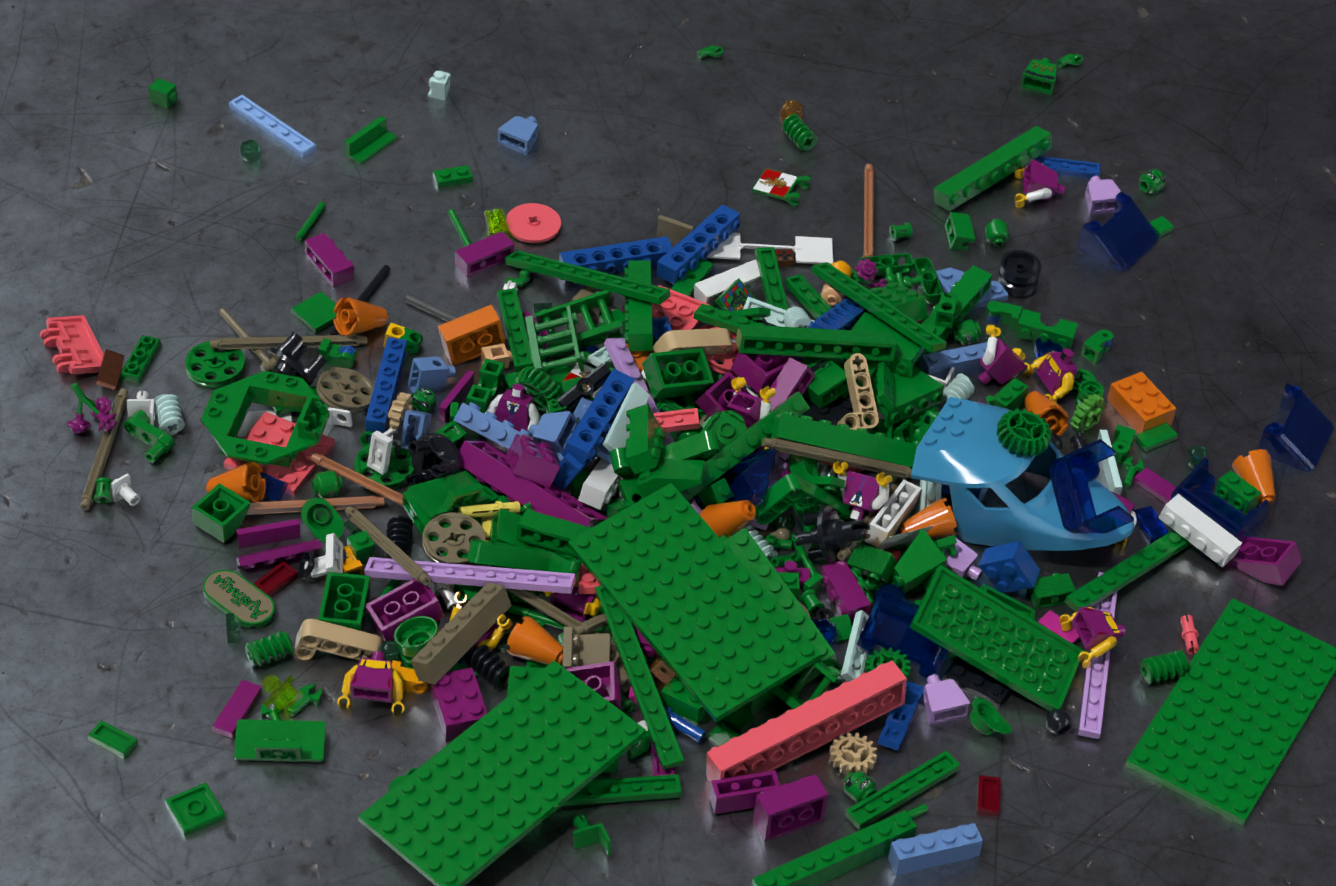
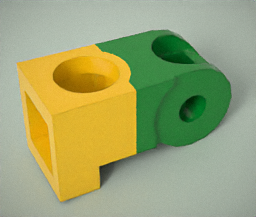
M390 323L385 333L383 347L385 348L387 338L407 340V352L415 354L420 348L423 337L417 331Z

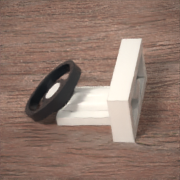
M398 426L395 431L390 428L384 433L379 431L372 433L367 462L368 467L382 475L388 472L392 445L395 446V454L400 452L402 426Z
M334 533L326 535V555L314 558V553L309 550L303 554L298 568V577L300 579L306 580L310 573L312 578L326 575L328 572L343 573V543Z

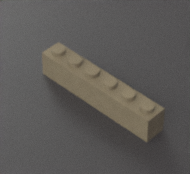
M489 582L484 585L438 634L418 652L411 662L419 681L435 685L497 621L498 617L511 607L503 585Z

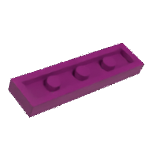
M313 539L236 557L238 566L249 569L256 567V563L264 561V564H271L277 562L276 558L284 557L285 560L296 558L297 553H305L308 550L317 553L316 549L322 548L320 539Z

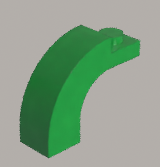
M790 454L789 465L791 474L799 475L828 493L829 491L835 492L836 489L845 487V480L819 475L817 469L818 459Z

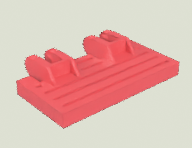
M85 316L47 318L46 325L48 329L40 331V337L44 340V345L47 348H58L60 354H56L52 358L54 365H57L58 373H70L72 375L99 372L104 353Z

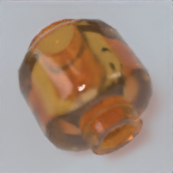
M788 100L783 103L779 114L782 123L789 115L794 113L798 114L802 119L804 110L801 103L795 100Z

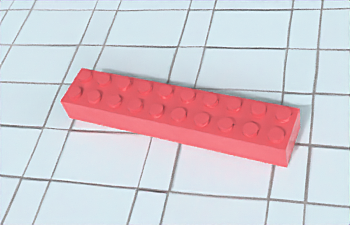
M893 661L880 664L876 669L868 673H862L858 678L850 682H844L839 687L826 691L821 696L808 700L803 705L790 709L785 714L772 718L765 724L752 728L747 733L734 737L719 747H713L707 752V779L711 783L712 780L773 771L838 738L839 735H844L905 704L907 678Z

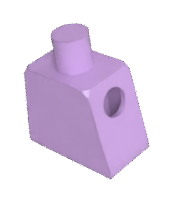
M1093 176L1087 183L1085 197L1089 214L1122 211L1125 196L1113 180H1101L1099 176Z
M956 538V554L950 557L948 551L944 550L947 559L946 568L965 580L969 576L979 581L983 571L976 567L977 553Z
M937 674L927 678L928 684L924 686L922 699L929 725L968 716L970 702L954 680L941 681Z

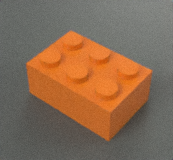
M492 305L438 326L444 352L453 366L481 356L482 347L503 343L506 345L501 321Z
M1142 371L1110 385L1107 401L1138 434L1166 422L1172 425L1177 408Z

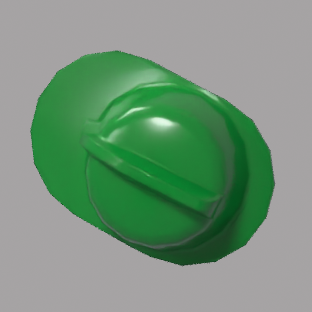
M319 497L311 498L305 502L301 510L302 520L315 537L326 543V535L334 533L340 539L344 531V521L328 501Z
M974 698L972 701L973 710L969 717L971 724L979 733L990 735L997 731L1001 734H1011V726L1000 715L994 705L984 698Z

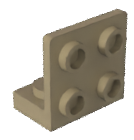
M572 626L564 627L563 667L571 668L610 662V634L578 635L575 634Z

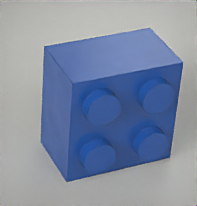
M1020 541L986 548L979 563V567L995 590L1003 594L1034 587L1040 572L1039 567Z

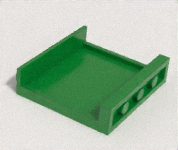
M864 312L851 330L893 333L897 344L894 360L884 362L892 373L912 377L913 364L924 351V348L914 343L907 336L902 335L895 328L890 327L889 324L877 318L876 315ZM921 324L936 334L937 327ZM870 360V361H872L873 363H876V364H879L880 362H882V361Z
M913 366L912 377L893 373L895 408L887 410L876 399V395H878L876 374L871 380L877 411L885 415V427L941 403L943 399L944 385ZM856 380L857 385L863 387L862 382ZM847 391L840 397L844 398L849 396V391Z

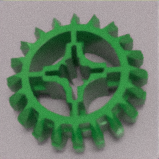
M527 366L515 378L514 384L524 386L523 394L533 397L534 405H536L539 412L546 413L548 401L551 399L557 400L564 395L563 390L560 389L561 386L556 383V380L538 367Z
M1016 408L1014 411L1009 410L1007 413H1004L997 424L996 430L998 441L1002 442V447L1008 448V452L1013 451L1015 455L1022 454L1023 457L1028 455L1031 458L1034 455L1039 456L1040 453L1047 449L1052 436L1050 424L1046 423V419L1040 418V414H1033V411L1027 412L1025 408L1022 411Z

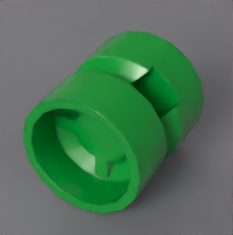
M1095 380L1083 381L1079 386L1075 409L1079 403H1083V399H1087L1089 395L1092 396L1094 393L1103 398V385Z

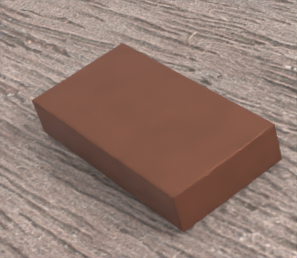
M106 349L96 384L115 390L125 355Z

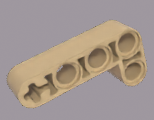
M726 328L672 330L664 333L653 346L655 353L703 348L705 355L725 354L734 348Z
M855 353L844 364L853 413L846 414L838 421V424H845L846 420L852 424L850 429L857 430V428L871 431L878 424L879 417L867 360L862 354ZM856 380L861 381L863 387L858 386ZM860 399L865 400L867 406H863L860 403ZM864 418L869 419L871 425H867L864 422Z
M306 619L296 635L294 655L297 659L309 660L313 657L316 650L360 661L362 658L371 659L372 653L375 651L382 652L383 640L380 636L316 619Z

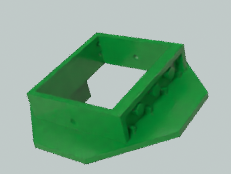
M262 371L214 390L203 412L201 422L217 442L219 454L226 455L228 458L289 468L292 460H296L298 452L318 445L329 420L330 411L328 410V404L321 403L320 396L315 395L303 378ZM251 403L301 412L286 447L236 438Z

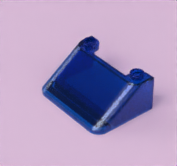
M1120 191L1115 199L1114 216L1103 226L1098 221L1086 223L1081 228L1077 249L1116 271L1124 272L1158 241L1159 235L1133 199Z
M1287 383L1279 407L1290 411V414L1283 427L1278 422H1272L1264 428L1258 449L1267 450L1271 459L1305 472H1311L1315 469L1334 425L1300 388Z
M775 447L746 456L713 481L716 482L725 478L734 495L723 503L748 500L754 506H757L765 501L764 497L767 495L777 451ZM696 494L693 498L701 510L705 509L699 495Z
M1206 457L1171 494V500L1177 494L1181 495L1235 538L1261 525L1269 517V501L1266 499L1258 508L1250 510L1245 516L1211 492L1215 486V477L1209 472V459Z
M887 591L879 592L856 644L866 651H872L876 644L888 650L892 647L893 652L900 650V655L906 654L908 659L920 664L919 674L926 678L937 674L948 651L909 627L919 605Z

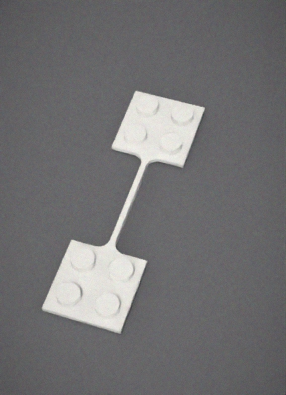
M733 233L715 251L713 250L707 256V258L740 260L741 249L774 247V249H793V252L796 254V263L821 264L828 262L831 264L833 263L832 238L795 236V246L742 244L740 242V233Z

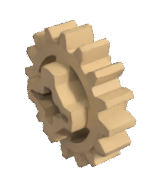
M400 392V395L397 396V401L393 400L388 417L390 428L394 431L398 426H402L403 429L406 410H413L411 394Z
M849 732L847 737L839 735V740L834 739L833 745L830 747V761H834L833 767H840V773L848 771L847 774L851 772L863 771L867 774L868 768L873 769L877 759V748L873 747L874 742H867V736L859 738V733L852 736Z

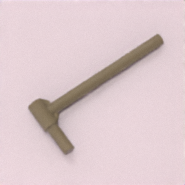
M225 308L219 310V314L241 338L250 337ZM251 349L262 361L260 365L261 371L272 372L276 360L269 358L262 349Z

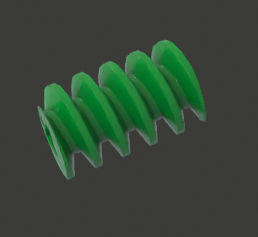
M791 114L784 120L782 131L801 151H809L817 144L818 136L815 135L814 131L807 126L798 114Z
M278 631L277 636L270 634L269 639L262 637L261 641L256 639L253 641V644L250 642L245 644L246 655L252 667H254L255 662L259 667H262L263 659L267 664H270L271 656L275 661H278L279 653L283 658H286V651L290 655H294L292 641L288 633Z
M1176 650L1175 652H1168L1159 656L1146 657L1144 660H1141L1140 668L1145 682L1150 685L1153 680L1158 683L1160 678L1166 681L1168 677L1174 679L1175 675L1177 677L1183 676V671L1186 672L1188 670V661L1181 650Z

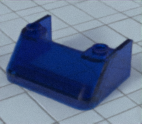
M1101 439L1054 460L1049 466V474L1062 524L1070 533L1105 534L1135 521L1134 517L1120 506H1116L1096 516L1088 482L1098 477L1100 473L1098 462L1116 455L1115 450Z

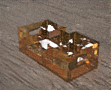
M659 658L649 666V670L665 685L676 675ZM662 667L666 670L664 673L660 670Z

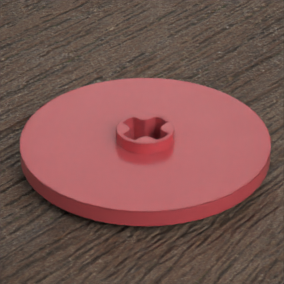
M522 204L513 208L506 216V229L510 235L527 243L548 241L554 238L561 228V219L558 213L543 204Z

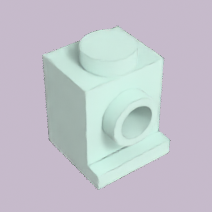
M434 72V77H431L429 81L431 89L428 97L445 101L450 91V73Z

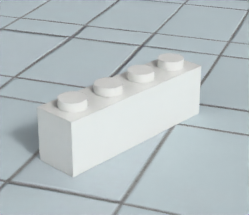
M755 259L695 283L693 298L708 303L715 308L718 306L715 300L738 278L751 293L762 289L763 285L757 260Z
M601 458L583 483L578 501L601 510L605 503L608 504L612 495H615L619 480L624 478L615 474L612 464Z
M903 480L870 523L871 530L867 532V534H870V538L866 539L865 542L877 547L885 538L894 536L901 527V523L907 519L916 507L922 488Z
M1179 494L1164 506L1159 516L1161 521L1221 567H1224L1236 556L1242 545L1241 541Z

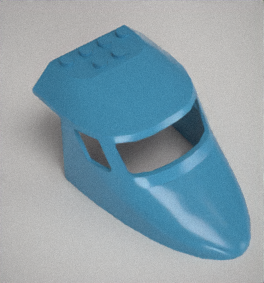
M949 397L917 446L911 476L913 479L949 485L954 517L957 524V537L962 542L999 546L1020 541L1026 550L1069 551L1103 547L1120 542L1130 536L1134 530L1133 517L1125 505L1102 483L1066 458L1052 442H1050L1044 452L1040 453L1039 456L1034 455L1032 458L1028 455L1025 457L1022 454L1015 455L1013 451L1008 452L1007 447H1002V442L998 441V436L996 435L997 424L1003 414L1007 413L1010 409ZM1024 471L1050 478L1051 480L1042 492L1027 503H1022L1005 486L1010 481L1018 478ZM968 488H991L1008 507H985Z

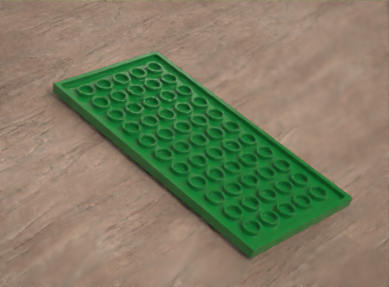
M672 483L568 541V547L715 722H718L821 659L822 654Z
M1232 598L1200 646V650L1197 651L1189 663L1188 670L1184 671L1183 676L1180 677L1126 760L1125 766L1244 826L1336 672V647Z
M554 660L362 812L358 819L361 824L435 886H465L646 736V729Z

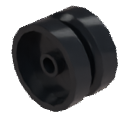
M1013 250L1007 252L1002 256L997 282L1003 286L1009 295L1015 297L1031 295L1038 286L1042 267L1041 262L1037 256L1027 251Z

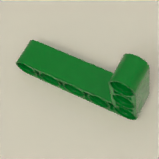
M714 430L704 431L663 446L659 459L701 460L720 452L716 432ZM617 448L610 451L609 454L615 474L624 479L636 475L639 476V473L634 475L626 460V448Z
M794 473L785 475L752 502L756 509V521L760 525L771 523L793 504L811 513L819 512L821 507L830 505L836 510L839 519L844 522L855 521L850 519L852 512L850 506Z
M471 539L467 561L478 564L525 570L573 573L576 577L575 583H578L582 564L580 560L571 555L547 548Z

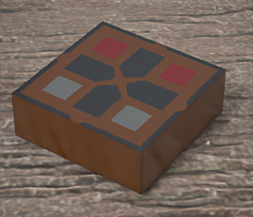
M774 249L778 266H795L793 249Z

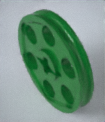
M210 341L203 342L193 347L187 354L185 360L186 373L194 383L208 388L224 387L236 382L245 371L243 352L240 349L215 352L218 348L210 349ZM199 353L205 354L204 357H197L196 355ZM232 357L239 358V360L237 361H231L229 359ZM194 367H200V368H201V369L198 370V371H193V370H192V368H194ZM227 371L235 372L232 375L225 374ZM215 376L216 378L209 380L206 377Z
M370 444L363 447L357 453L354 461L355 472L361 475L371 472L373 475L368 478L392 490L405 486V477L415 473L412 467V453L408 449L400 448L399 454H395L394 445H392L388 472L384 475L368 467L367 462L362 461L363 458H368ZM398 455L406 456L405 459H398L396 457ZM407 470L408 473L400 474L398 471ZM385 478H389L392 480L389 483L382 482V480Z

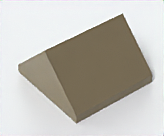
M659 215L657 238L668 236L671 243L678 244L696 227Z

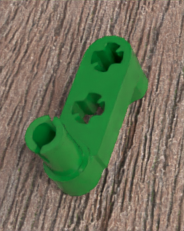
M142 410L136 411L124 422V428L130 435L152 446L151 449L144 453L146 460L150 463H154L157 458L163 453H167L175 445V441L170 435L150 424V418Z

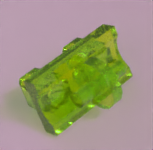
M493 209L491 212L488 210L484 211L490 236L501 231L509 235L503 209Z
M276 675L266 676L262 681V686L271 695L263 704L268 707L272 703L281 711L299 693L291 685L295 679L290 675L281 684V680Z

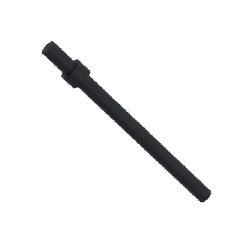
M388 265L382 267L357 300L366 301L390 271ZM335 327L329 333V335L339 334Z

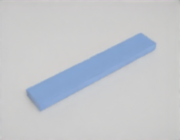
M240 95L229 102V108L304 158L316 150V144L245 96Z

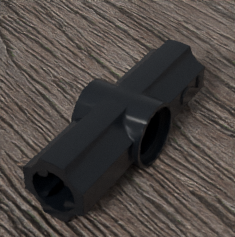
M602 363L586 377L580 379L575 386L557 399L561 408L566 406V411H572L577 407L582 397L585 399L590 398L595 391L603 386L611 373L609 368ZM586 384L591 390L584 393L580 390V386Z

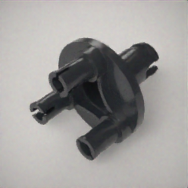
M292 331L283 344H279L277 348L271 346L268 349L269 354L276 360L272 372L303 378L308 386H311L318 376L317 373L328 361L318 353L308 366L304 367L297 360L308 347L304 346L301 342L302 338Z
M439 433L427 434L419 437L418 440L410 441L408 443V450L412 453V467L415 473L405 477V484H409V487L459 473L461 469L459 455L461 447L457 448L449 438Z
M828 505L821 507L819 512L803 514L804 525L817 524L816 529H812L810 532L795 533L794 539L803 538V540L795 541L796 546L807 544L820 545L819 548H809L808 557L811 561L826 559L829 563H836L840 561L837 558L839 549L848 542L870 538V534H866L865 530H871L869 522L864 519L844 522L839 519L836 510Z

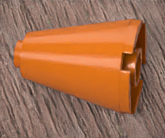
M346 297L341 298L336 303L334 312H337L336 319L333 320L339 334L351 336L385 326L389 316L383 307Z
M1038 391L1030 392L1025 397L1024 404L1027 412L1033 411L1035 415L1040 414V418H1045L1046 423L1050 424V430L1058 436L1065 432L1068 427L1069 415L1064 408Z
M1258 449L1249 451V455L1244 458L1242 455L1238 456L1232 463L1233 471L1261 492L1258 505L1263 507L1270 506L1276 499L1270 454H1268L1267 450Z
M249 462L210 478L206 484L207 493L220 483L249 502L258 503L259 500L264 498L266 481L261 478L260 473L263 470L259 464Z
M940 498L902 522V527L899 528L900 534L933 526L927 532L931 539L957 536L958 532H954L957 524L950 505L945 506L944 504L947 501L946 498Z
M748 500L712 504L700 512V516L719 538L723 534L728 538L734 535L754 519L756 515L755 506Z
M529 616L522 618L525 621L522 624L517 623L510 633L507 641L510 650L506 649L507 653L514 657L544 665H549L555 660L563 666V646L533 618Z

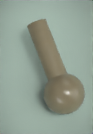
M779 527L776 530L754 529L764 538L770 534L779 539H790L791 536L789 529L786 527Z

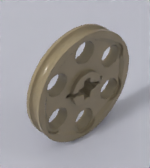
M339 367L330 368L322 372L316 385V392L325 404H328L331 408L348 410L353 414L368 410L374 390L373 383L363 374L352 369ZM334 398H337L342 402H337L334 400ZM353 401L359 402L361 405L354 404Z
M444 513L434 517L425 526L422 545L424 552L433 562L471 565L473 562L467 561V558L461 559L457 555L462 552L468 555L469 541L471 539L485 540V532L482 526L468 515ZM442 522H447L451 526L448 528H443L439 524ZM462 524H468L471 526V528L469 530H464L460 526ZM435 535L439 539L437 541H430L427 537ZM438 551H445L447 555L440 557L436 553Z

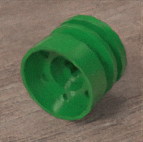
M426 616L413 617L401 623L395 630V642L405 668L414 669L411 660L438 634L437 623L432 618Z

